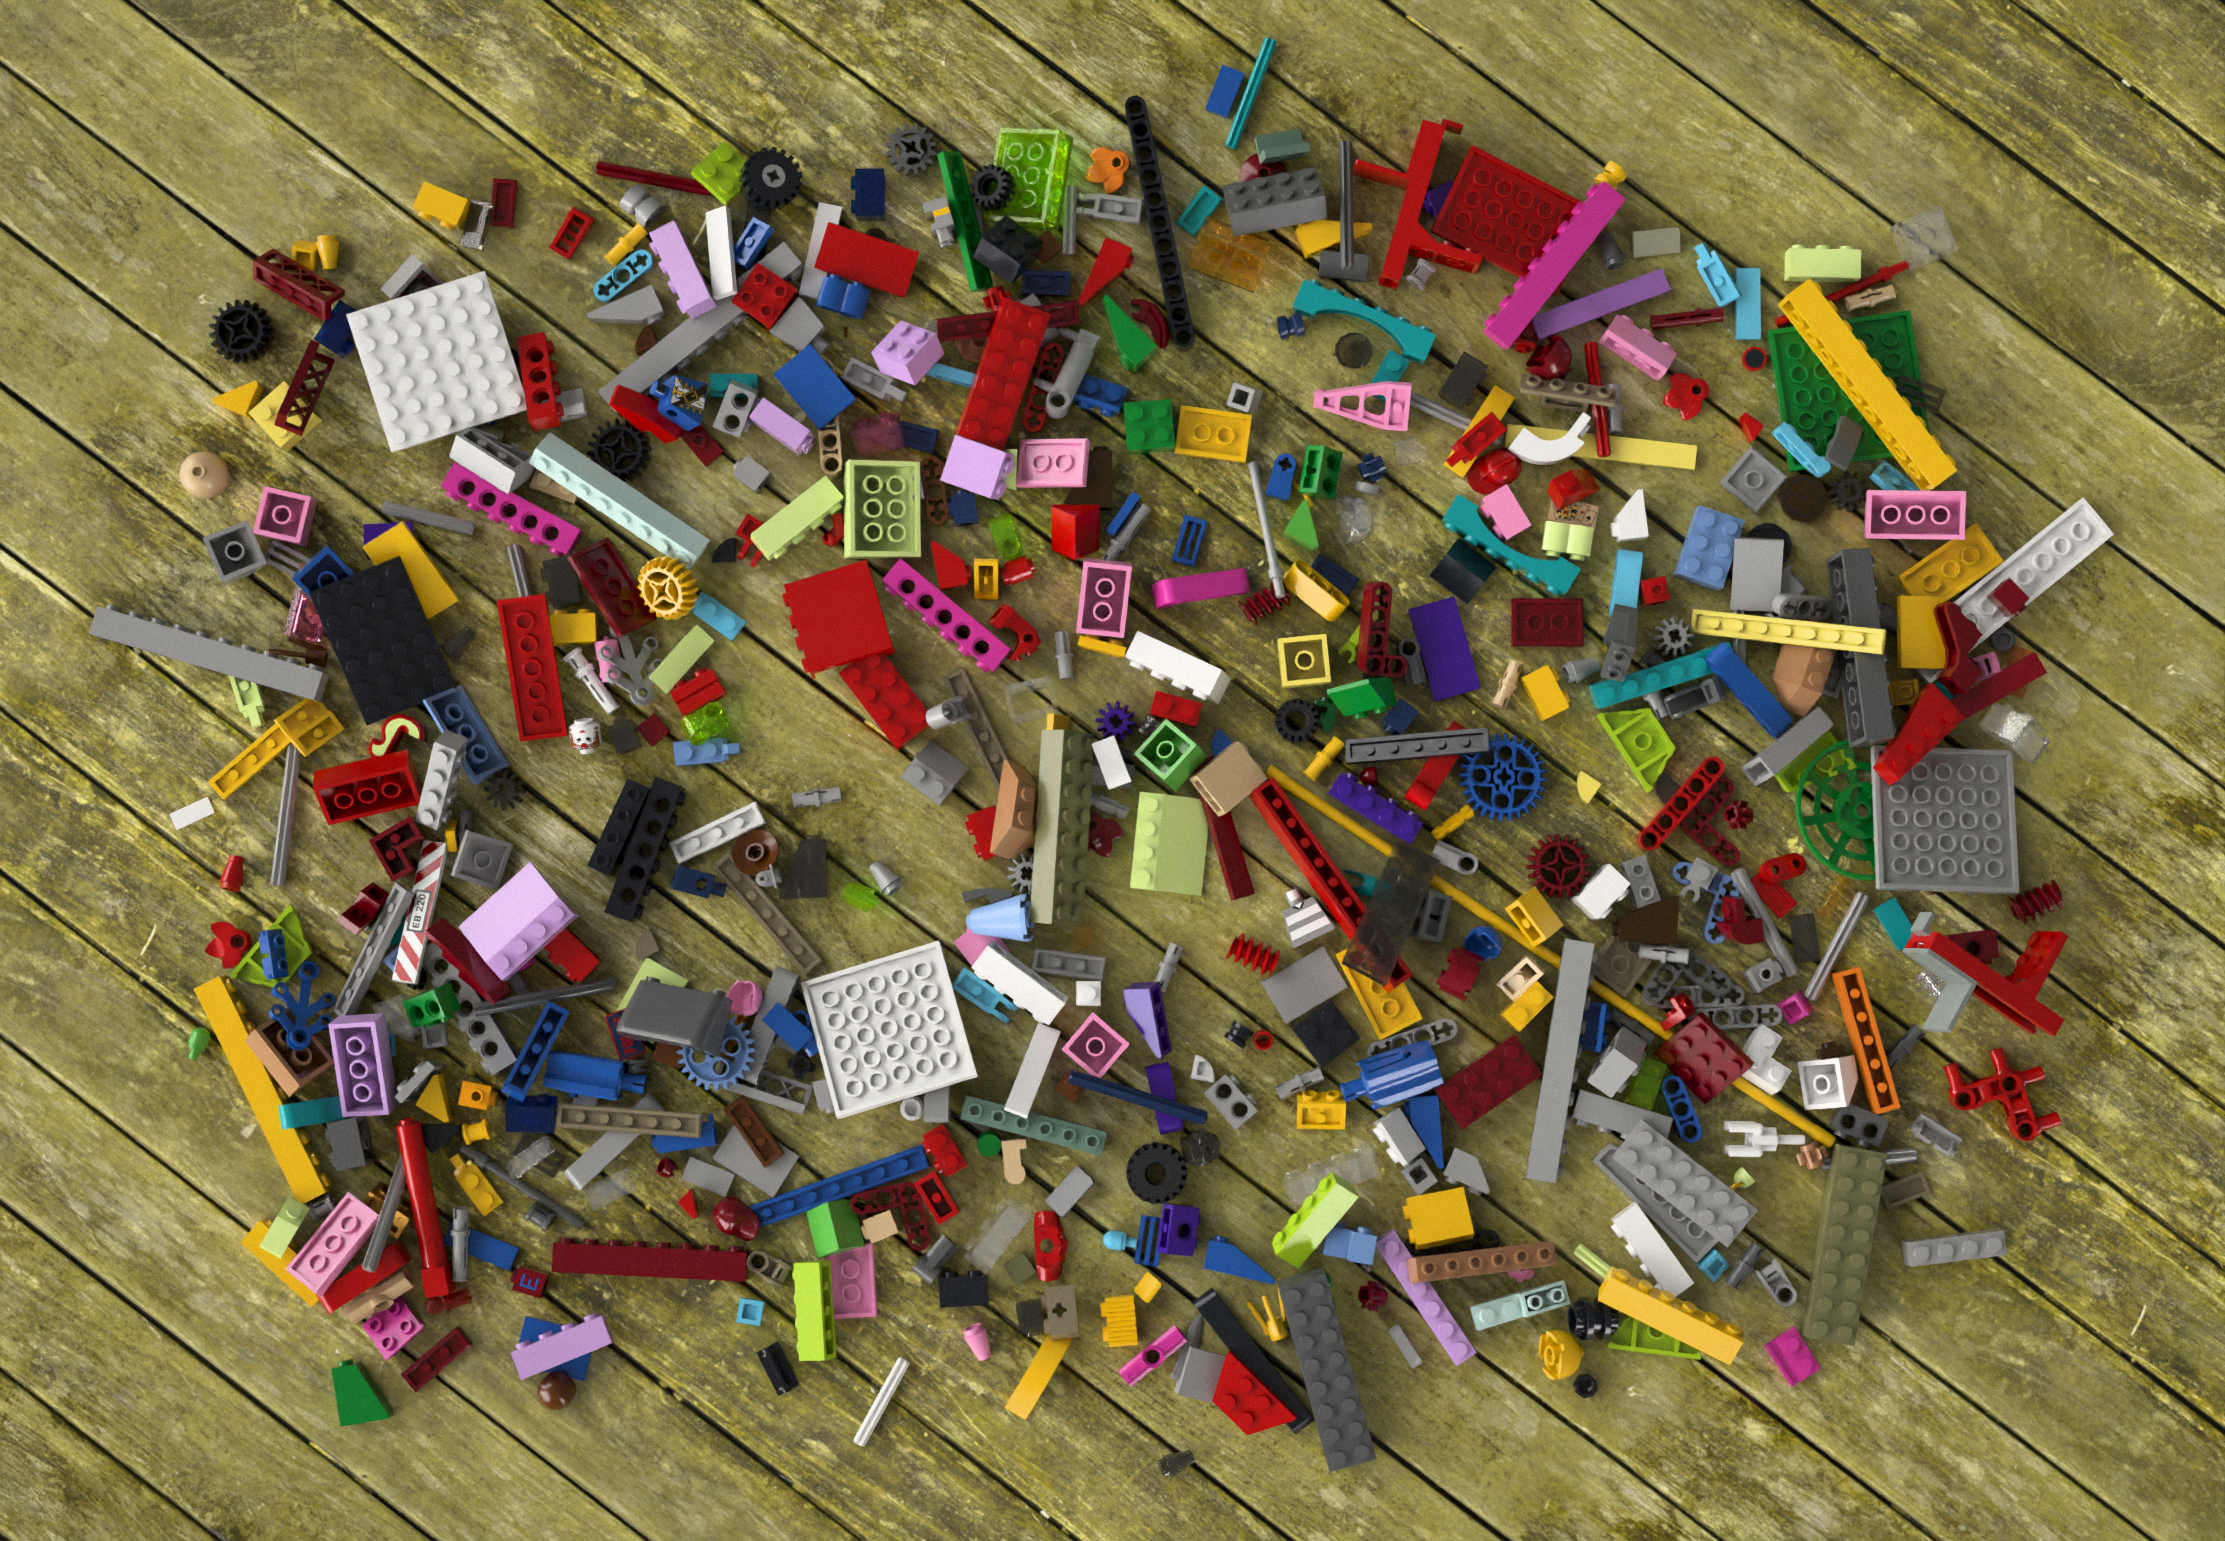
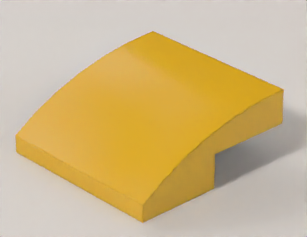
M307 698L274 720L285 736L304 757L345 730L332 711H328L322 702Z

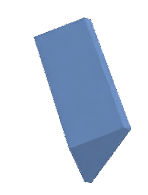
M460 684L456 686L457 689L453 687L424 699L423 703L441 733L447 729L468 738L467 754L462 767L473 784L480 785L510 765Z

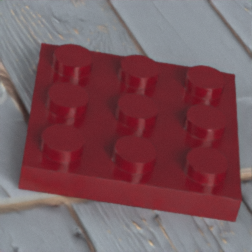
M1702 1011L1661 1044L1653 1053L1667 1068L1681 1078L1683 1083L1704 1104L1708 1103L1754 1064Z

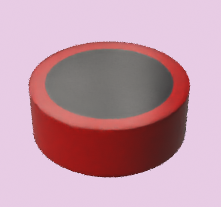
M1759 347L1748 348L1741 358L1743 367L1751 372L1762 369L1767 361L1766 353Z

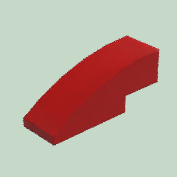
M622 385L615 387L609 403L613 409L641 432L649 430L664 444L678 440L682 428L658 412L657 401Z

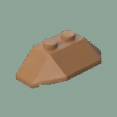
M1816 619L1807 620L1809 622L1824 623ZM1791 644L1782 645L1772 675V681L1780 705L1786 711L1801 717L1808 713L1822 695L1836 649Z
M1004 760L990 847V853L1007 859L1013 858L1035 843L1038 783L1027 768L1009 760Z

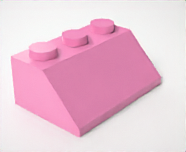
M1617 314L1599 340V343L1656 381H1659L1677 355L1673 351L1674 348L1667 342L1662 341L1660 343L1654 339L1653 333L1645 328L1639 329L1633 325L1634 321L1629 317Z

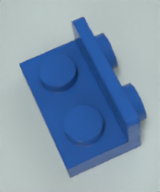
M1085 374L1074 396V402H1077V406L1082 409L1091 410L1092 407L1100 410L1101 415L1113 418L1114 415L1120 416L1128 388Z

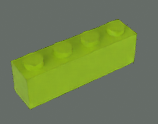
M1332 1171L1327 1177L1323 1178L1314 1193L1305 1199L1299 1211L1290 1217L1288 1224L1283 1230L1274 1236L1272 1246L1276 1255L1299 1269L1359 1198L1354 1185Z
M811 1260L793 1263L792 1277L795 1281L794 1303L797 1316L795 1326L798 1334L796 1348L799 1354V1361H825L836 1358L831 1260Z

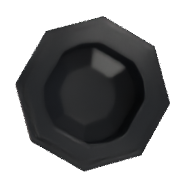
M1587 1373L1578 1375L1573 1382L1575 1393L1582 1398L1593 1397L1598 1390L1596 1379Z

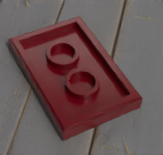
M1511 598V647L1584 646L1583 598Z

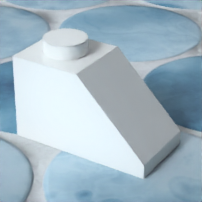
M1638 489L1614 518V523H1611L1612 537H1616L1617 543L1644 540L1649 536L1643 489Z

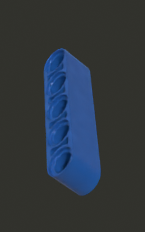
M1721 642L1704 659L1710 669L1772 737L1777 739L1794 721L1726 644Z

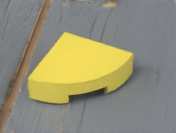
M1580 771L1577 777V790L1580 798L1588 804L1601 783Z

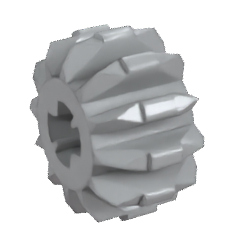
M1670 617L1669 623L1665 619L1660 621L1662 627L1656 626L1654 628L1660 635L1652 637L1654 641H1660L1655 646L1656 650L1664 647L1663 656H1666L1671 650L1672 658L1677 657L1678 652L1681 655L1686 654L1684 647L1691 648L1693 645L1687 639H1693L1694 634H1687L1686 632L1692 628L1691 625L1682 627L1684 619L1681 618L1676 624L1675 617ZM1675 632L1678 641L1676 640L1672 643L1670 641L1671 637L1668 634Z
M1021 854L1023 862L1020 863L1018 859H1013L1017 867L1008 866L1007 869L1015 872V874L1008 875L1007 879L1012 880L1016 878L1017 881L1011 887L1014 889L1021 884L1019 893L1023 894L1025 886H1028V892L1031 894L1032 879L1028 880L1026 878V880H1023L1021 876L1023 875V868L1026 867L1028 870L1030 867L1033 869L1034 854H1031L1029 862L1026 860V855Z

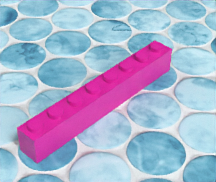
M1605 181L1598 185L1594 183L1586 192L1588 198L1584 203L1579 202L1571 211L1573 217L1569 222L1565 220L1557 229L1559 234L1555 240L1550 239L1542 248L1544 254L1540 259L1536 257L1528 266L1529 273L1525 277L1521 276L1513 285L1515 288L1514 292L1510 296L1507 294L1498 305L1501 308L1496 315L1492 313L1485 320L1484 324L1486 327L1482 332L1503 350L1513 344L1626 200Z

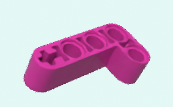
M1247 568L1169 578L1151 585L1155 609H1164L1180 603L1237 596L1251 592Z

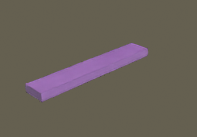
M1661 268L1537 314L1532 318L1531 322L1538 340L1668 293L1671 289Z

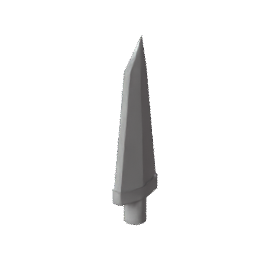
M1201 1314L1191 1322L1186 1335L1188 1341L1183 1344L1173 1372H1171L1170 1378L1177 1380L1174 1392H1176L1189 1346L1198 1348L1203 1317Z

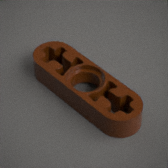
M928 456L921 462L927 517L933 525L941 526L949 519L945 482L936 479L926 482V478L931 479L929 470H925V467L929 466L930 461H933L934 465H938V468L934 470L935 477L937 478L942 476L943 466L937 457ZM933 484H937L942 488V493L938 497H931L928 494V489ZM944 500V504L939 503V508L941 512H945V515H942L941 520L937 521L936 517H931V514L935 513V505H929V502Z

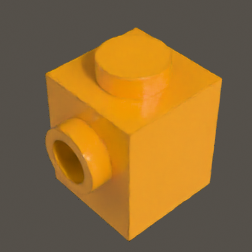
M465 1080L462 1082L458 1105L490 1110L491 1106H495L498 1092L495 1091L496 1086Z

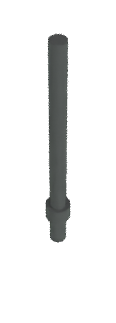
M466 1143L462 1145L459 1151L473 1159L477 1166L482 1169L485 1167L581 1230L586 1221L490 1159L491 1156L483 1151L480 1153L471 1146L466 1145Z

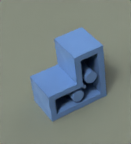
M1338 1221L1323 1239L1321 1253L1323 1255L1345 1258L1351 1262L1372 1265L1377 1235L1372 1232L1370 1227L1356 1225V1229L1346 1227L1347 1223Z

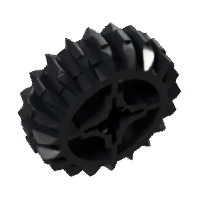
M235 300L233 307L230 302H226L227 310L220 307L218 311L221 315L219 317L212 315V318L216 320V324H209V327L215 330L209 333V337L215 339L211 345L214 348H218L216 352L219 355L224 354L225 360L233 359L235 364L242 360L244 364H248L249 357L255 362L258 360L256 354L259 353L265 356V352L262 349L264 347L267 349L271 348L267 340H274V336L268 332H272L275 328L273 325H268L272 318L265 316L267 311L264 308L259 309V304L253 303L251 305L249 300H245L242 304L240 300ZM246 314L237 322L230 321L238 315ZM255 318L259 325L258 336L253 333V321ZM234 327L239 330H245V332L248 333L250 336H247L245 334H239L238 331L234 329ZM226 328H228L231 332V336L229 339V341L231 342L229 345L226 343L225 340ZM253 342L251 346L238 350L244 343Z
M615 419V426H612L610 421H606L607 429L604 430L602 426L597 427L601 432L599 436L596 433L591 434L596 439V442H588V446L594 448V450L587 451V455L594 457L591 459L614 476H618L623 482H625V476L632 482L634 481L633 473L639 477L642 476L638 470L640 467L647 470L648 466L643 461H651L652 459L651 456L645 454L651 452L652 447L644 446L650 442V438H642L646 432L637 431L638 429L633 424L629 428L630 422L625 419L622 426L619 419ZM620 433L615 442L604 444L610 436ZM628 434L636 439L638 452L628 448ZM619 446H621L626 452L623 455L620 453L621 456H618L612 450L619 449ZM601 451L611 454L612 468L604 464ZM635 459L629 467L619 469L625 460Z

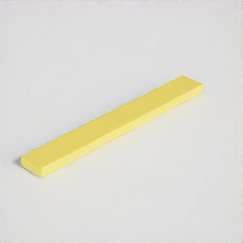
M1507 424L1504 449L1510 447L1523 428H1526L1538 438L1548 441L1560 439L1569 431ZM1585 433L1583 437L1577 436L1585 443L1572 455L1573 457L1694 470L1697 446L1609 436L1611 455L1601 458L1597 454L1595 434Z
M1693 609L1692 628L1690 629L1691 634L1881 655L1884 653L1886 630L1697 609Z

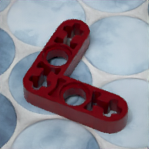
M1720 777L1683 818L1680 822V828L1683 833L1720 864L1732 866L1740 859L1738 848L1708 823L1734 791V784L1727 777ZM1726 782L1728 792H1721L1717 796V798L1721 799L1718 803L1717 799L1708 793L1711 791L1712 794H1715L1719 789L1717 783L1722 784ZM1704 799H1709L1713 803V810L1710 813L1703 812L1700 807ZM1696 810L1699 815L1705 817V820L1703 821L1702 818H1699L1695 822L1696 830L1694 828L1688 830L1686 828L1688 826L1686 820L1694 819L1697 814L1693 813V811ZM1707 833H1712L1716 836V843L1712 847H1708L1703 841ZM1721 842H1724L1725 845L1721 848L1725 851L1732 850V857L1734 859L1725 861L1723 859L1725 857L1723 852L1719 850L1716 854L1713 851L1720 846Z
M902 1182L859 1192L851 1197V1210L859 1215L900 1206L908 1245L916 1251H922L928 1247L930 1243L929 1232L921 1196L914 1183ZM905 1186L914 1189L915 1193L911 1194L912 1202L917 1200L918 1206L910 1205L904 1209L903 1204H908L907 1197L901 1194V1192L905 1191ZM882 1191H887L891 1195V1201L887 1205H881L878 1202V1195ZM874 1193L873 1201L877 1206L876 1208L872 1209V1204L864 1205V1210L860 1211L859 1207L854 1206V1203L858 1202V1197H862L863 1200L871 1199L869 1194ZM916 1209L919 1211L920 1219L918 1222L910 1223L907 1220L906 1215L909 1210ZM923 1224V1229H918L921 1237H925V1241H922V1246L918 1247L916 1243H912V1239H915L916 1235L914 1230L909 1232V1227H918Z

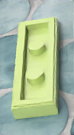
M695 625L648 678L667 694L714 640L702 628Z

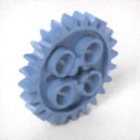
M736 1016L727 1022L720 1052L734 1058L735 1063L722 1056L713 1057L707 1054L705 1060L702 1063H698L694 1058L696 1051L686 1047L676 1051L677 1054H681L684 1057L678 1063L686 1064L682 1073L690 1071L691 1074L688 1080L691 1081L697 1078L696 1086H700L705 1082V1090H709L712 1084L715 1091H719L720 1084L725 1089H729L730 1081L737 1086V1077L745 1079L743 1071L752 1070L747 1064L748 1062H755V1059L750 1057V1053L756 1052V1049L749 1046L755 1042V1039H747L751 1030H742L745 1025L744 1022L736 1025ZM731 1040H736L739 1044V1048L735 1053H730L727 1049L728 1042ZM719 1061H724L727 1065V1070L722 1075H719L715 1069Z

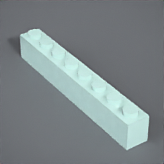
M551 432L535 448L529 461L531 465L666 556L670 555L672 559L679 558L680 564L686 563L687 570H690L703 554L710 541L708 538Z

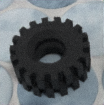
M1153 1142L1143 1145L1134 1152L1129 1159L1126 1174L1129 1187L1140 1200L1150 1204H1163L1175 1199L1181 1193L1186 1183L1187 1169L1183 1157L1175 1148L1165 1143ZM1153 1164H1161L1166 1169V1177L1159 1183L1150 1181L1147 1176V1170Z

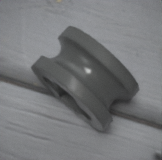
M626 1061V1064L629 1066L626 1073L648 1072V1069L645 1067L648 1061Z

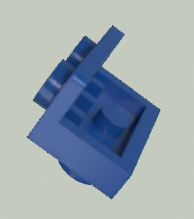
M1590 1001L1588 1011L1584 1010L1582 1020H1586L1584 1035L1580 1034L1578 1044H1582V1049L1601 1052V1047L1606 1048L1608 1033H1603L1604 1023L1609 1024L1611 1009H1606V1003Z

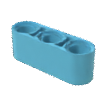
M1625 549L1617 550L1609 617H1611L1615 604L1637 608L1643 552Z

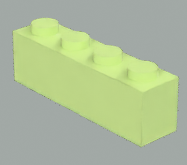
M825 475L751 533V540L769 561L774 557L778 559L787 552L786 547L791 543L796 545L806 536L804 533L810 528L815 530L824 523V517L828 514L833 516L843 507L841 504L844 497Z

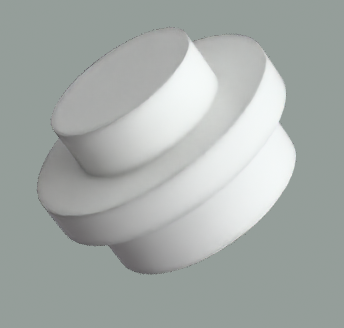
M914 1096L904 1099L900 1106L901 1114L910 1121L919 1119L924 1113L922 1100Z

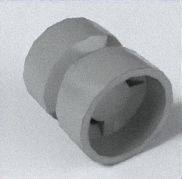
M636 183L625 193L619 206L629 215L635 214V220L644 228H648L659 218L665 205L655 196L649 197L650 192L640 183Z

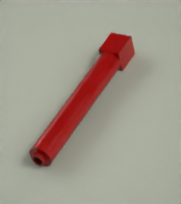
M414 1117L404 1118L400 1120V1124L396 1125L423 1263V1268L420 1272L425 1297L449 1295L456 1289L455 1281H452L451 1260L447 1261L421 1123L420 1121H415Z

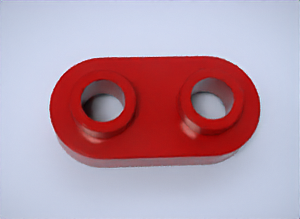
M1790 853L1772 858L1761 864L1759 875L1767 884L1783 882L1802 875L1806 870V861L1798 853ZM1793 861L1797 863V868L1793 866ZM1772 867H1774V868L1776 869V871H1777L1776 874H1774V873L1772 872V870H1771Z

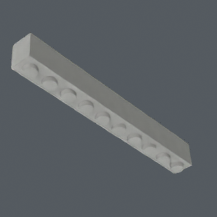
M785 242L781 243L758 262L786 282L789 280L792 282L799 278L802 274L801 270L804 269L803 264ZM755 265L736 280L737 292ZM736 294L719 300L714 299L718 307L694 319L689 317L598 392L608 404L617 385L630 388L650 398L652 396L650 388L655 381L663 384L677 370L682 371L691 364L690 360L696 355L701 356L710 348L709 345L713 341L723 339L728 334L727 330L733 325L738 326L746 320L748 313L732 303V299ZM613 409L614 412L620 417L621 414H619L615 409Z
M107 604L106 608L97 606L89 631L91 635L318 702L322 701L329 675L322 672L323 667L309 664L308 668L300 666L301 661L286 657V661L277 659V654H270L264 650L262 655L255 652L256 648L241 644V647L238 648L232 646L233 641L219 637L218 641L211 640V635L204 632L196 631L194 635L187 633L188 628L177 624L170 628L165 626L166 621L152 618L150 622L143 620L144 615L129 611V614L126 615L120 613L121 608Z
M1564 938L1526 1170L1527 1179L1556 1183V1177L1561 1178L1563 1164L1559 1163L1560 1153L1565 1154L1567 1140L1563 1139L1564 1130H1569L1571 1116L1567 1115L1568 1106H1573L1575 1092L1571 1091L1572 1082H1577L1578 1068H1575L1576 1058L1581 1057L1582 1044H1578L1580 1034L1584 1035L1586 1020H1582L1584 1010L1588 1011L1590 996H1586L1587 987H1592L1594 972H1590L1591 962L1596 963L1598 949L1594 948L1593 942Z

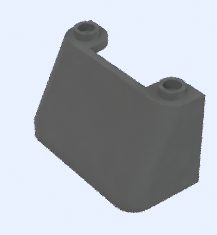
M647 976L646 980H640L618 1021L616 1032L636 1041L651 1040L686 1047L693 1051H705L707 1055L718 1057L733 1000L725 997L726 993L720 990L712 989L711 993L663 984L660 983L659 979Z

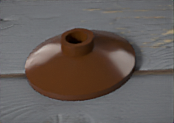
M759 829L748 831L740 836L734 844L732 850L733 863L743 874L756 876L759 872L769 870V864H775L779 853L778 843L767 831ZM761 852V855L755 859V855Z

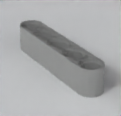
M779 966L774 970L761 1007L752 1025L751 1033L747 1038L755 1039V1042L749 1045L750 1048L756 1049V1052L750 1053V1057L754 1058L755 1062H748L747 1065L752 1070H744L743 1073L746 1078L742 1080L754 1085L759 1084L777 1038V1034L762 1021V1018L777 1002L787 1011L789 1010L800 981V974Z
M648 1093L632 1108L666 1111L651 1093ZM607 1131L563 1174L581 1191L641 1134Z

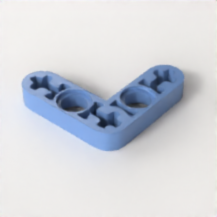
M1688 862L1676 863L1671 870L1674 881L1686 886L1689 885L1690 881L1684 879L1685 876L1683 879H1680L1677 869H1682L1685 866L1686 872H1688L1692 864ZM1716 872L1707 890L1699 889L1714 894L1703 928V938L1710 944H1718L1725 939L1720 934V937H1715L1712 940V935L1708 933L1716 925V922H1711L1712 918L1717 921L1724 920V917H1719L1715 913L1716 906L1722 903V899H1718L1719 895L1723 897L1726 893L1723 884H1728L1731 881V886L1735 887V890L1730 891L1728 895L1739 896L1740 893L1733 878Z

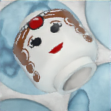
M593 718L576 719L574 724L569 727L571 747L580 750V754L594 753V748L602 744L600 725L594 722Z

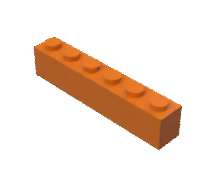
M1851 967L1831 973L1870 1112L1880 1114L1901 1108L1861 968Z

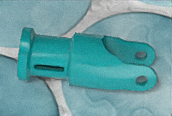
M1349 869L1344 870L1345 873L1356 876L1363 882L1360 887H1351L1355 893L1369 898L1372 896L1387 900V903L1391 904L1397 883L1389 884L1379 881L1377 877Z

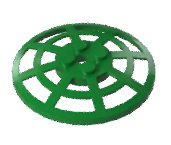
M1847 739L1821 751L1805 768L1799 780L1795 796L1797 824L1808 848L1829 869L1851 879L1876 881L1875 850L1872 839L1874 838L1872 784L1858 782L1856 770L1871 772V763L1855 762L1853 748L1849 747V740ZM1885 742V743L1880 744V745H1881V746H1886L1888 743ZM1844 749L1845 758H1851L1857 768L1849 770V764L1845 759V764L1832 770V772L1837 770L1838 775L1843 772L1847 773L1849 786L1839 792L1829 784L1837 775L1830 777L1828 773L1824 778H1821L1813 769L1828 755ZM1808 778L1818 787L1813 802L1814 815L1802 817L1801 797ZM1823 792L1834 800L1833 812L1821 814L1820 812ZM1858 805L1866 808L1867 816L1865 818L1858 815ZM1835 822L1842 832L1837 843L1826 831L1825 823ZM1805 826H1817L1822 838L1833 849L1829 859H1826L1814 846ZM1851 838L1863 841L1867 854L1851 852L1845 848ZM1842 855L1853 860L1870 861L1874 874L1853 873L1839 868L1837 864Z

